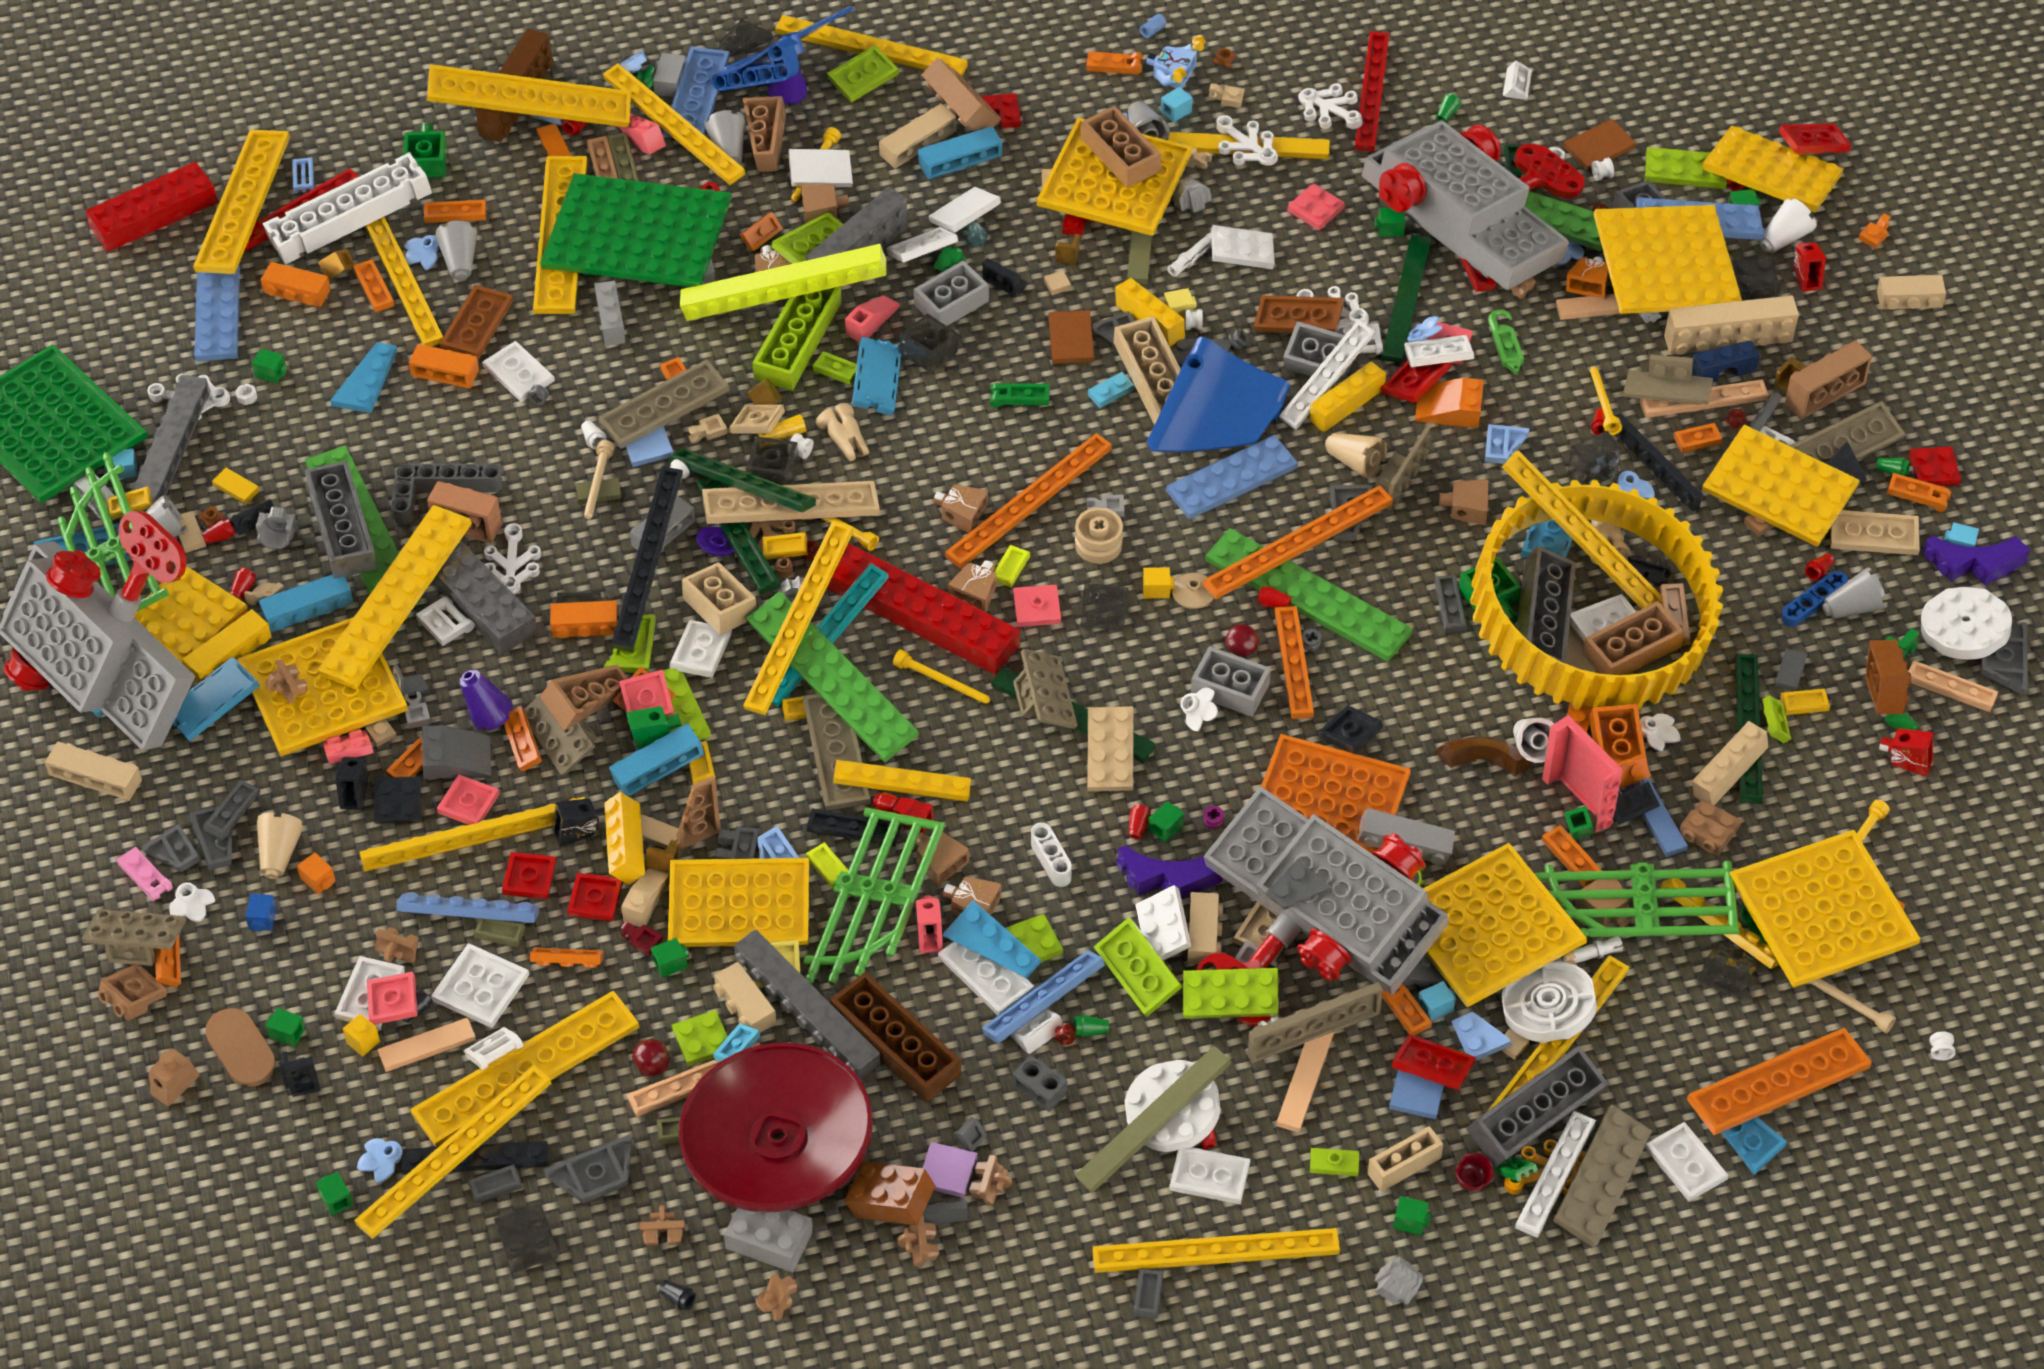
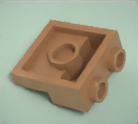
M1701 799L1696 808L1691 810L1685 818L1679 832L1687 842H1692L1705 851L1720 856L1741 826L1742 820Z
M134 964L100 980L98 996L102 1003H109L114 1008V1012L118 1017L124 1016L129 1021L146 1013L149 1004L166 997L168 989L161 983L156 982V979L143 967Z

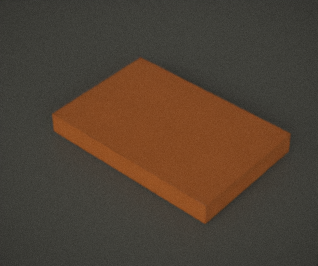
M1610 119L1564 141L1563 147L1586 171L1592 169L1593 161L1601 162L1606 158L1612 160L1635 149L1636 142L1613 119Z
M1090 310L1048 312L1052 364L1094 362Z

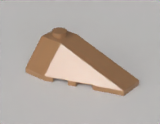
M714 776L692 786L677 832L680 851L719 833L721 829Z

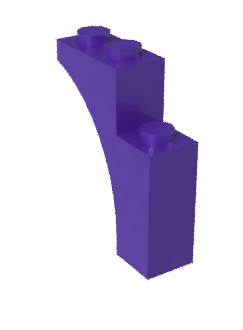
M1933 535L1926 540L1923 553L1939 569L1940 573L1945 575L1950 581L1972 571L1977 579H1980L1984 585H1987L2026 564L2030 549L2017 536L1996 545L1966 547L1948 543Z
M1127 845L1118 848L1116 864L1121 872L1124 871L1128 885L1131 889L1134 888L1138 895L1162 886L1164 891L1175 885L1179 888L1181 899L1191 896V892L1198 893L1223 882V878L1206 866L1204 856L1186 861L1171 862L1145 857Z

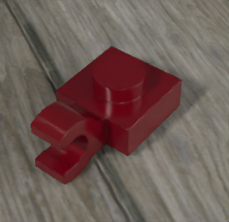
M626 921L620 928L623 931L621 936L626 940H630V946L649 957L652 954L651 948L659 945L663 940V935L644 924L638 929Z

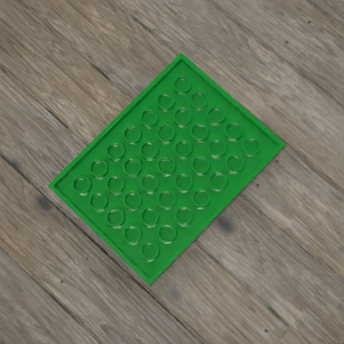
M574 173L542 256L541 268L685 287L702 285L732 199L731 193Z
M53 344L0 376V464L40 503L45 502L86 475V468L91 467L95 471L105 464L103 460L104 453L108 452L111 457H114L123 450L130 449L148 438L145 429Z

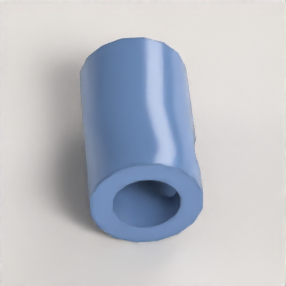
M1156 14L1140 26L1141 34L1145 38H1150L1166 26L1165 18L1161 14Z

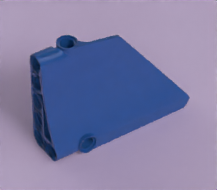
M849 6L798 32L781 36L782 40L771 44L764 51L725 66L722 71L712 76L713 86L715 89L722 91L784 81L795 76L799 71L797 55L804 52L801 39L818 31L836 18L854 10L853 7Z
M1199 337L1190 354L1185 359L1150 433L1147 445L1153 452H1188L1254 444L1272 420H1279V415L1282 413L1284 401L1291 385L1286 380L1239 359L1211 340Z

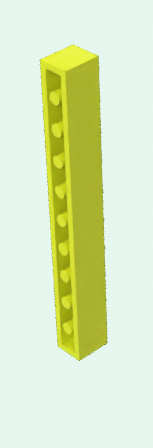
M877 244L689 287L680 291V307L686 321L883 277L886 276V258L881 245Z

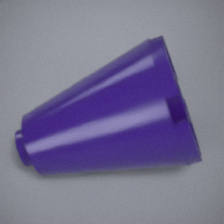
M800 67L795 76L784 81L768 83L767 91L769 97L782 96L784 106H786V103L795 105L803 101L807 95V85Z
M469 670L462 675L460 686L472 724L478 730L487 728L488 731L503 725L510 718L508 715L510 710L513 711L514 709L511 699L477 670Z

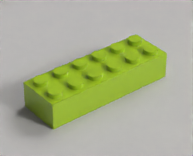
M841 286L788 299L753 361L754 380L761 382L768 377L774 386L793 391L842 303Z

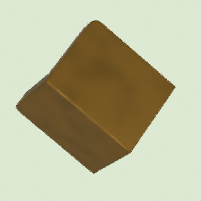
M1075 234L1073 244L1056 243V263L1076 265L1080 251L1079 234Z
M347 248L335 251L318 262L324 275L328 276L329 280L340 273L352 270L353 265H355Z
M1790 357L1778 369L1774 385L1787 392L1791 375L1808 366Z
M768 377L747 393L755 405H776L782 399V395Z
M671 840L666 850L648 847L646 850V868L670 872V860H679L680 842Z

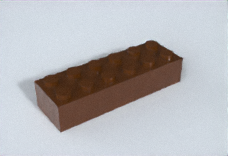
M527 28L498 73L544 80L545 74L552 68L554 63L549 34ZM475 107L479 137L501 143L504 137L510 133L514 122L518 121L520 113Z
M864 972L830 999V1004L880 1053V1060L926 1103L962 1075L961 1059L868 973Z

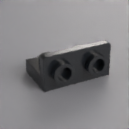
M988 258L982 263V279L1014 297H1017L1027 287V281L1021 279V275L1015 271H1011Z
M1642 779L1631 784L1632 789L1624 793L1622 789L1618 791L1614 812L1618 825L1660 807L1649 781L1644 783Z
M287 1051L282 1052L283 1061H279L285 1089L290 1088L292 1097L321 1091L313 1057L289 1061Z

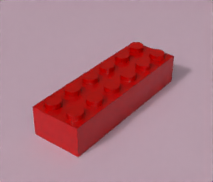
M195 161L85 210L90 229L105 250L109 252L218 203L214 185Z

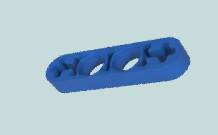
M1841 571L1831 572L1783 608L1781 615L1783 624L1790 627L1797 626L1822 608V605L1825 604L1824 599L1848 581L1846 574ZM1824 590L1828 595L1820 596L1816 591ZM1808 601L1813 606L1804 607L1801 602Z

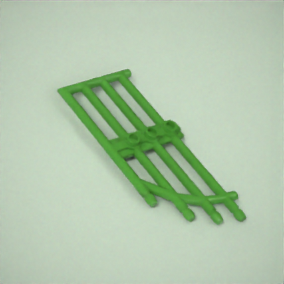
M106 452L103 454V460L108 472L97 480L94 470L91 467L86 468V476L90 488L82 498L75 486L70 488L75 509L68 525L63 516L58 518V525L67 550L74 552L77 549L73 541V535L80 520L90 548L85 554L101 568L100 579L102 585L114 598L115 592L105 564L116 558L125 583L129 577L130 569L124 556L126 550L120 542L119 535L117 536L101 488L111 481L123 515L130 512L131 509L118 476L124 472V468L121 464L115 467L111 455ZM93 497L109 537L108 541L100 545L97 544L85 510ZM130 522L129 526H130V530L132 531L133 526H132V523ZM149 575L147 579L152 595L142 599L137 612L170 595L167 588L159 589L157 580L152 575Z
M865 808L864 816L870 818L848 872L841 871L836 879L833 891L839 893L820 943L815 955H806L804 959V964L810 965L805 979L811 985L814 983L820 965H834L828 983L835 985L844 964L859 960L858 966L855 969V976L859 977L865 972V967H867L871 955L884 946L888 945L886 956H894L946 823ZM878 820L890 821L891 823L869 877L858 875V870ZM900 823L911 825V830L891 881L878 879ZM921 828L933 830L912 885L900 883ZM848 895L860 897L838 956H824ZM869 900L882 902L864 948L849 953ZM891 904L903 906L895 929L878 939Z
M1724 861L1722 863L1723 868L1654 870V864H1647V862L1630 865V870L1554 872L1552 865H1546L1544 867L1545 872L1534 873L1540 881H1548L1551 889L1549 891L1550 894L1571 919H1575L1590 928H1580L1586 937L1739 934L1734 882L1730 875V872L1733 871L1731 861ZM1724 878L1725 887L1656 889L1655 879ZM1631 880L1632 889L1561 891L1557 881ZM1726 896L1727 906H1657V898ZM1633 898L1634 908L1576 909L1569 900ZM1728 915L1729 925L1659 927V917ZM1635 917V927L1606 928L1591 918Z

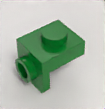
M945 246L933 268L944 272L963 260L966 262L967 258L962 254L963 251L955 246H952V248Z
M1912 628L1900 642L1897 640L1899 649L1903 650V659L1909 653L1913 654L1919 644L1917 642L1919 632ZM1888 636L1885 640H1896V639L1892 638L1891 636Z

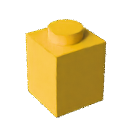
M1170 567L1143 568L1144 599L1170 598V589H1174V576H1170Z
M359 1014L343 1028L346 1043L362 1057L380 1042L377 1027L362 1014Z

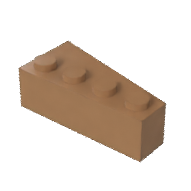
M782 96L743 98L758 172L778 171L786 119Z
M617 664L553 679L540 698L563 731L613 702L612 700L621 691L619 681L628 678Z

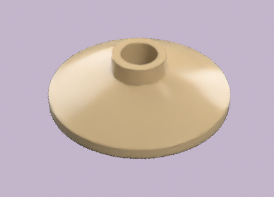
M1187 573L1178 577L1174 581V589H1172L1174 600L1179 605L1189 609H1199L1209 605L1214 597L1203 586V580L1208 577L1199 573Z

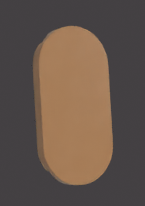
M228 1008L218 1011L208 1020L205 1028L208 1043L235 1083L254 1087L263 1084L272 1076L276 1064L274 1054L246 1012L240 1009Z

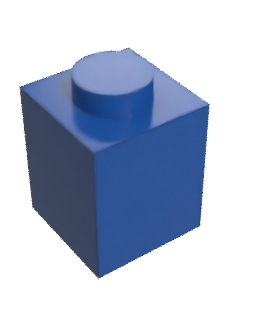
M250 894L245 916L249 930L258 932L272 931L277 909L274 895Z

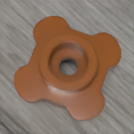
M1221 48L1217 51V56L1213 58V63L1227 68L1231 67V62L1236 59V55L1230 49Z
M210 506L207 510L198 514V519L202 520L207 528H210L221 519H224V515L217 511V507Z

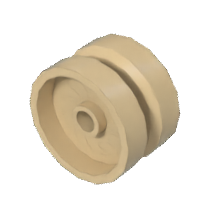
M1096 507L1081 513L1075 525V548L1077 553L1084 560L1091 563L1102 564L1115 559L1122 551L1123 523L1121 518L1114 511L1107 508Z

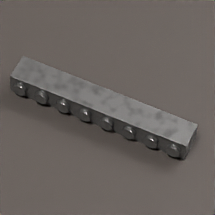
M182 375L180 382H177L175 385L173 398L168 401V409L161 418L160 428L154 434L153 444L147 450L145 463L140 466L138 479L133 483L131 491L148 486L151 490L152 505L160 497L167 495L208 399L210 388L206 378Z
M756 929L734 945L735 961L749 970L754 981L762 982L768 995L772 998L775 997L780 1002L783 1010L788 1014L791 1013L796 1018L798 1025L802 1029L806 1028L811 1033L813 1040L817 1044H822L828 1053L847 1064L860 1080L880 1065V1053Z

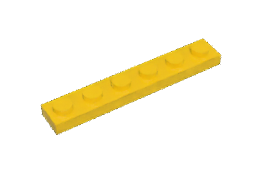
M836 760L833 783L968 802L971 778Z
M1668 879L1663 881L1659 889L1687 887L1679 879ZM1671 897L1684 907L1715 906L1707 903L1704 897ZM1726 915L1698 916L1709 925H1729ZM1739 921V934H1723L1770 969L1780 965L1769 945L1760 941V937L1757 934L1742 928Z

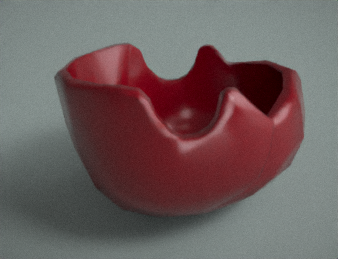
M1239 624L1229 629L1224 643L1229 653L1238 657H1247L1256 651L1259 645V638L1251 626Z
M648 1039L641 1041L635 1046L632 1052V1059L642 1075L655 1076L663 1073L669 1067L670 1056L666 1046L661 1041Z
M1479 1152L1466 1154L1455 1169L1457 1183L1463 1189L1470 1192L1482 1191L1488 1186L1494 1176L1492 1162L1487 1156Z

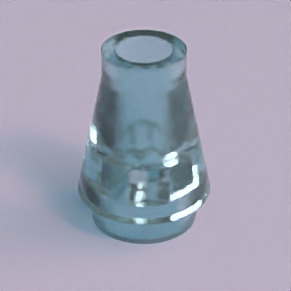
M977 219L966 225L968 241L974 246L985 244L988 234L978 223Z

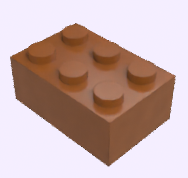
M1870 640L1865 679L1876 713L1904 714L1905 705L1909 703L1907 686L1911 685V673L1907 672V661L1903 660V650L1899 649L1897 640Z
M863 1161L844 1201L855 1218L917 1226L936 1185L925 1168Z

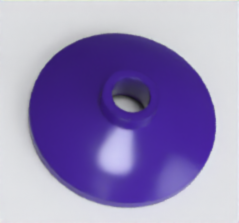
M706 527L698 532L696 541L704 551L718 556H727L735 553L720 527Z

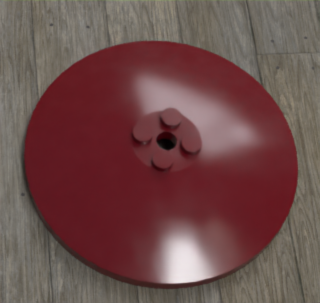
M764 1044L745 1049L725 1058L705 1073L696 1083L686 1099L681 1112L679 1144L684 1162L694 1180L707 1193L719 1201L739 1209L754 1212L788 1211L807 1206L828 1196L843 1185L857 1170L871 1141L873 1130L872 1109L863 1083L856 1073L839 1058L824 1050L803 1044ZM778 1133L784 1135L781 1140L772 1139Z

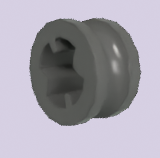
M1238 328L1235 332L1229 334L1230 343L1235 349L1239 350L1243 346L1248 345L1249 338L1243 329Z
M533 385L528 393V399L536 405H543L549 396L548 390L541 385Z
M1315 629L1305 630L1302 633L1303 648L1307 651L1319 649L1321 645L1320 632Z

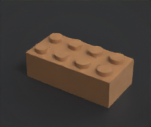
M938 57L922 74L926 80L925 85L932 91L935 90L937 93L936 97L943 103L946 102L948 110L954 115L957 114L959 116L958 120L965 127L968 126L973 132L991 126L994 127L1001 120L1000 116L958 71Z
M1116 106L1081 122V140L1127 188L1161 171V153Z
M1855 340L1850 344L1843 345L1839 350L1827 354L1823 359L1812 362L1805 369L1794 372L1789 379L1785 405L1802 420L1865 385L1872 355Z
M1657 601L1586 637L1583 655L1599 674L1628 675L1681 648L1684 630Z

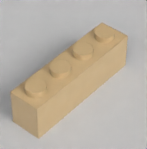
M942 104L931 108L925 114L915 118L907 125L900 127L897 131L880 140V156L896 169L917 156L918 149L936 144L956 132V116Z
M1748 721L1692 781L1694 797L1700 801L1702 799L1715 805L1768 748L1767 731Z
M57 742L45 761L50 776L130 801L142 781L139 768L135 764L130 762L124 763L111 756H102L92 750H83L70 743Z

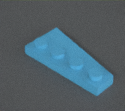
M376 342L330 400L331 406L372 413L398 352L397 345Z

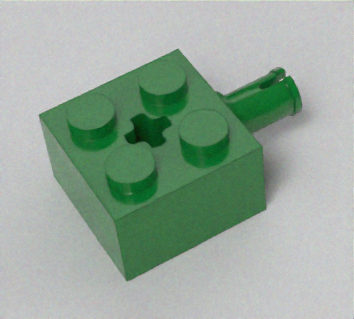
M427 122V129H425L426 123L421 124V132H404L403 155L410 153L415 159L417 166H420L427 178L446 177L448 147L445 131H433L434 126Z
M1496 557L1493 561L1494 566L1491 572L1493 587L1504 613L1514 624L1518 621V614L1512 606L1519 604L1522 587L1499 557ZM1476 567L1462 572L1459 582L1460 592L1474 610H1476L1477 606L1472 605L1470 599L1474 591L1471 583Z

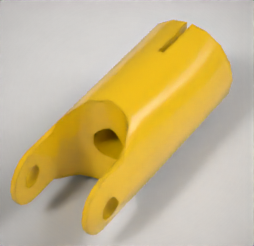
M799 414L779 421L770 434H758V443L760 445H767L789 439L796 433H805L806 425L802 416Z

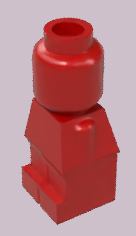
M886 792L882 794L877 793L873 799V806H876L877 810L928 820L934 819L933 805L920 803L916 799H899L897 796ZM902 824L906 828L911 829L912 827L911 825ZM921 828L920 833H925L927 829Z

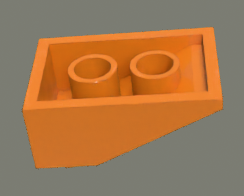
M1458 378L1435 383L1417 401L1415 422L1479 428L1484 380Z
M1637 704L1592 708L1589 717L1592 739L1616 763L1643 754L1647 763Z

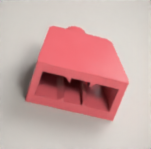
M926 895L916 901L919 953L940 952L943 950L939 899ZM928 925L934 928V932L931 934L926 933V926Z

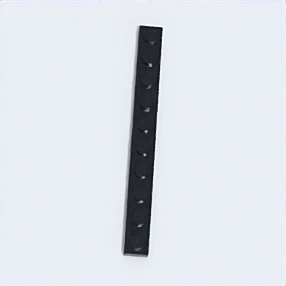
M661 466L613 636L612 648L634 651L683 476V470Z

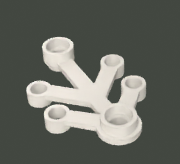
M1336 83L1326 90L1304 89L1299 93L1298 98L1306 108L1304 111L1306 121H1314L1317 115L1313 105H1317L1320 107L1321 117L1319 118V124L1321 128L1327 129L1331 127L1332 122L1328 113L1330 111L1346 119L1348 128L1357 129L1363 123L1361 114L1355 110L1349 112L1336 106L1356 103L1358 100L1357 93L1355 91H1348L1345 96L1338 97L1342 94V87ZM1329 96L1337 97V98L1326 99V100L1322 99V98H1324V97H1329Z
M1222 115L1217 118V130L1222 134L1228 133L1239 141H1221L1219 143V153L1225 155L1230 153L1231 150L1254 152H1235L1233 154V163L1236 165H1242L1245 161H1259L1261 164L1269 166L1277 162L1278 154L1272 148V132L1265 131L1261 134V142L1264 144V148L1257 145L1258 122L1249 121L1247 123L1248 138L1233 127V120L1230 116Z
M1337 286L1330 287L1328 289L1329 297L1340 298V288ZM1303 289L1297 293V296L1314 297L1313 292L1309 289ZM1353 292L1348 293L1345 297L1346 304L1351 307L1352 311L1345 310L1343 307L1341 317L1345 319L1340 320L1338 329L1353 326L1357 320H1360L1365 325L1369 322L1368 313L1364 309L1359 308L1358 295Z
M179 374V375H177V376H176V383H177V382H180V379H181L182 375H186V374ZM207 375L198 376L206 378L210 388V394L202 413L213 406L222 407L229 403L230 394L225 388L215 387ZM160 383L150 385L147 390L149 398L156 403L162 402L164 399H172L175 391L165 390L164 386Z
M513 523L507 525L504 529L505 538L509 541L507 559L494 546H487L484 549L485 558L498 563L506 570V575L504 576L496 570L493 563H486L484 565L488 569H492L491 572L513 594H516L521 588L520 583L528 577L538 576L540 569L537 563L531 562L526 566L525 570L516 576L515 571L529 560H538L541 557V550L539 546L532 545L524 554L516 559L517 545L523 534L521 526Z

